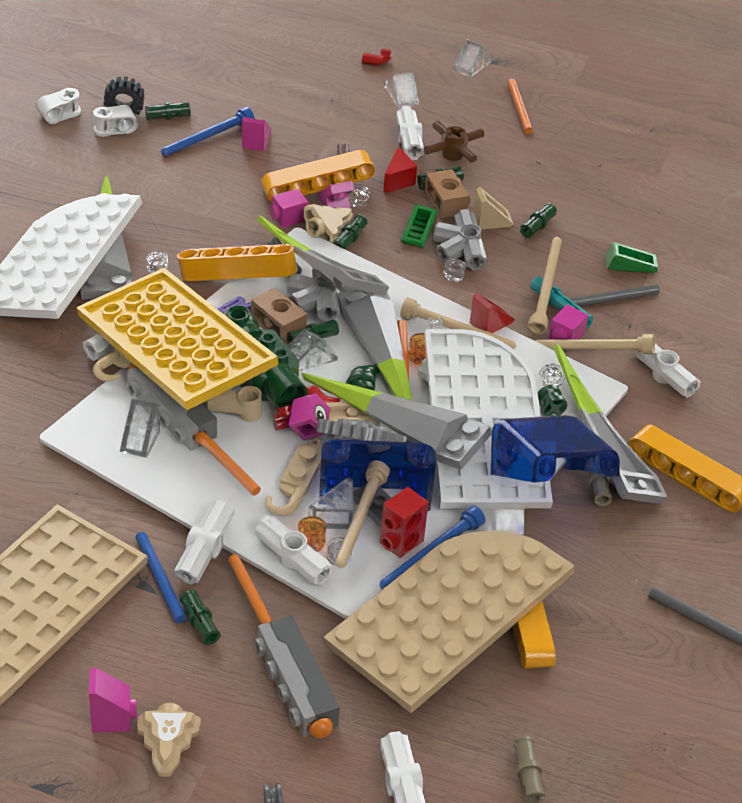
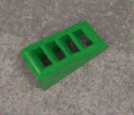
M415 204L401 242L424 248L436 223L438 210Z
M612 242L606 254L607 269L650 273L658 271L657 256L649 252Z

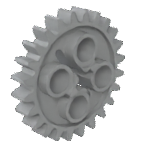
M342 418L338 419V421L319 419L316 431L335 436L334 440L349 443L350 446L364 449L386 450V447L404 450L407 436L389 432L390 428L354 419V421Z

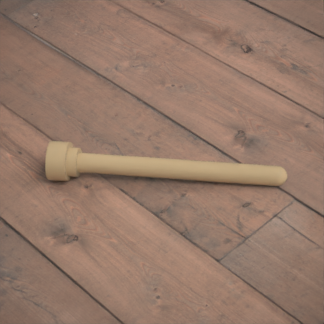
M555 237L552 240L537 309L529 318L527 327L534 334H544L548 329L549 320L546 310L562 243L559 237Z
M407 297L403 302L400 316L408 319L419 317L449 329H465L480 332L502 341L513 350L516 348L514 341L421 308L417 300Z
M643 334L638 339L535 340L552 350L559 344L562 350L637 349L638 352L643 354L655 353L654 334Z
M372 461L368 465L365 473L368 483L336 558L335 564L338 568H344L347 565L378 486L387 481L390 469L381 461Z

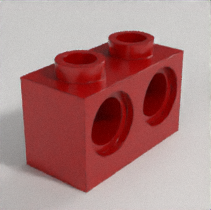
M406 487L383 504L380 543L386 550L391 551L399 558H402L424 542L429 502L409 487Z

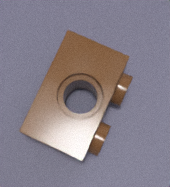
M452 169L426 174L425 193L435 210H438V215L441 219L454 217L460 210L468 209V205L471 202L470 194L464 189L461 179L457 178Z
M273 288L251 299V313L256 317L259 326L263 329L274 330L285 344L288 343V332L306 328L307 313L278 289Z

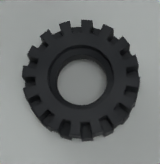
M124 76V80L116 77V82L112 79L110 84L106 85L103 104L106 107L127 105L131 108L134 115H139L144 105V89L141 88L139 82L135 84V79L133 78L131 81H128V77ZM126 94L132 97L133 100L127 103L120 102L116 99V95Z

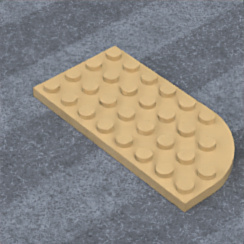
M57 504L0 555V706L148 563L146 554Z
M479 531L459 535L436 546L323 637L324 645L403 708L412 713L573 575L575 566L541 542L524 535L503 531Z

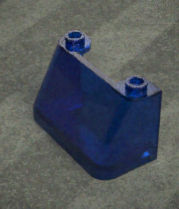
M563 415L499 419L492 428L491 475L533 483L546 482L555 474L556 458H563L567 462L565 464L566 470L599 473L607 477L620 476L618 453L578 417Z
M345 439L328 440L322 445L318 506L332 507L336 496L341 494V497H347V487L360 488L366 485L368 482L365 473L369 463L381 461L390 469L387 481L380 486L382 489L404 490L406 487H409L429 502L428 511L431 510L436 470V452L432 446L425 443Z

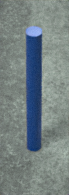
M139 532L135 536L142 553L147 555L148 566L175 622L182 623L186 620V615L147 534Z

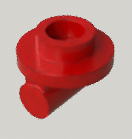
M292 405L277 408L278 414L272 415L276 431L291 428L289 420Z

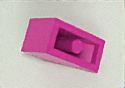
M90 668L89 702L92 732L131 731V718H137V699H131L130 686L98 668Z

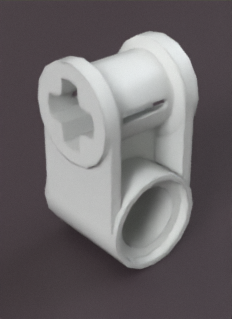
M66 88L59 92L45 95L37 101L36 108L49 124H56L60 121L77 117L81 114V108L78 105L79 92L74 88Z
M127 105L99 107L93 111V116L96 118V125L93 131L97 136L108 137L110 135L129 134L134 132L138 126L135 115Z

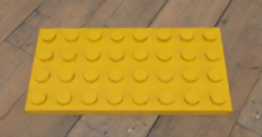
M165 268L76 307L78 316L186 410L196 407L278 365V358L273 352Z

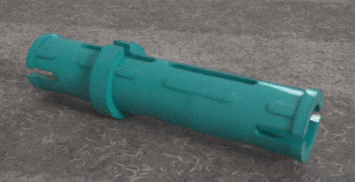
M541 276L536 277L530 287L539 295L543 278ZM552 286L548 305H553L560 311L566 305H569L588 314L587 329L592 324L594 317L563 295L560 288Z

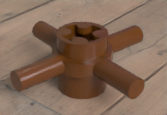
M439 121L433 123V128L442 138L440 142L424 147L427 155L442 150V155L447 160L457 161L465 157L470 163L476 161L477 156L467 148V144L469 141L484 137L483 129L466 133L465 129L459 126L446 128Z

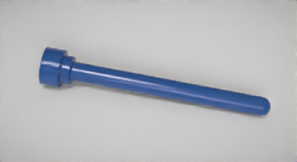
M244 107L237 111L235 117L162 148L161 154L163 156L171 155L234 126H242L243 117L255 119L254 114L249 107Z
M475 505L465 509L461 513L458 523L382 579L379 584L380 588L383 590L442 542L459 536L466 530H477L485 524L486 518L481 509Z

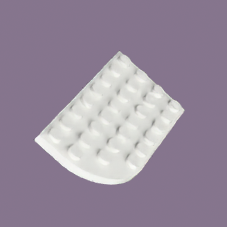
M99 194L61 206L33 222L32 226L0 264V316L59 319L141 206L140 195Z
M425 329L424 340L430 405L467 414L468 419L490 425L492 435L462 470L436 460L440 509H467L471 505H475L480 509L551 508L553 500L537 386L534 374L528 364L511 347L492 336L465 329Z

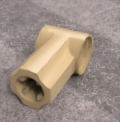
M254 386L242 387L239 391L227 390L209 399L207 403L208 410L238 414L240 419L246 422L257 421L262 416L261 391Z

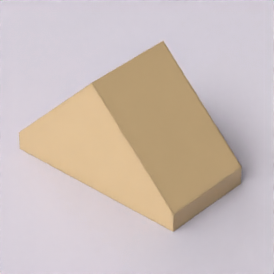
M478 187L476 189L473 213L481 230L507 228L514 225L508 210L485 190Z

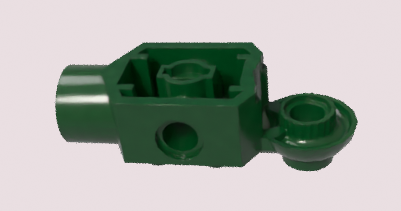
M233 305L229 307L224 315L273 352L278 358L277 366L239 385L241 387H257L261 391L262 401H270L276 410L277 408L293 405L294 399L307 396V387L299 379V360L278 334L271 329H259L256 317L250 313L246 306Z

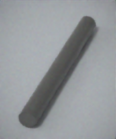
M650 285L569 299L578 306H586L659 294L660 288L658 285Z
M652 587L650 590L649 598L742 645V632L655 587Z

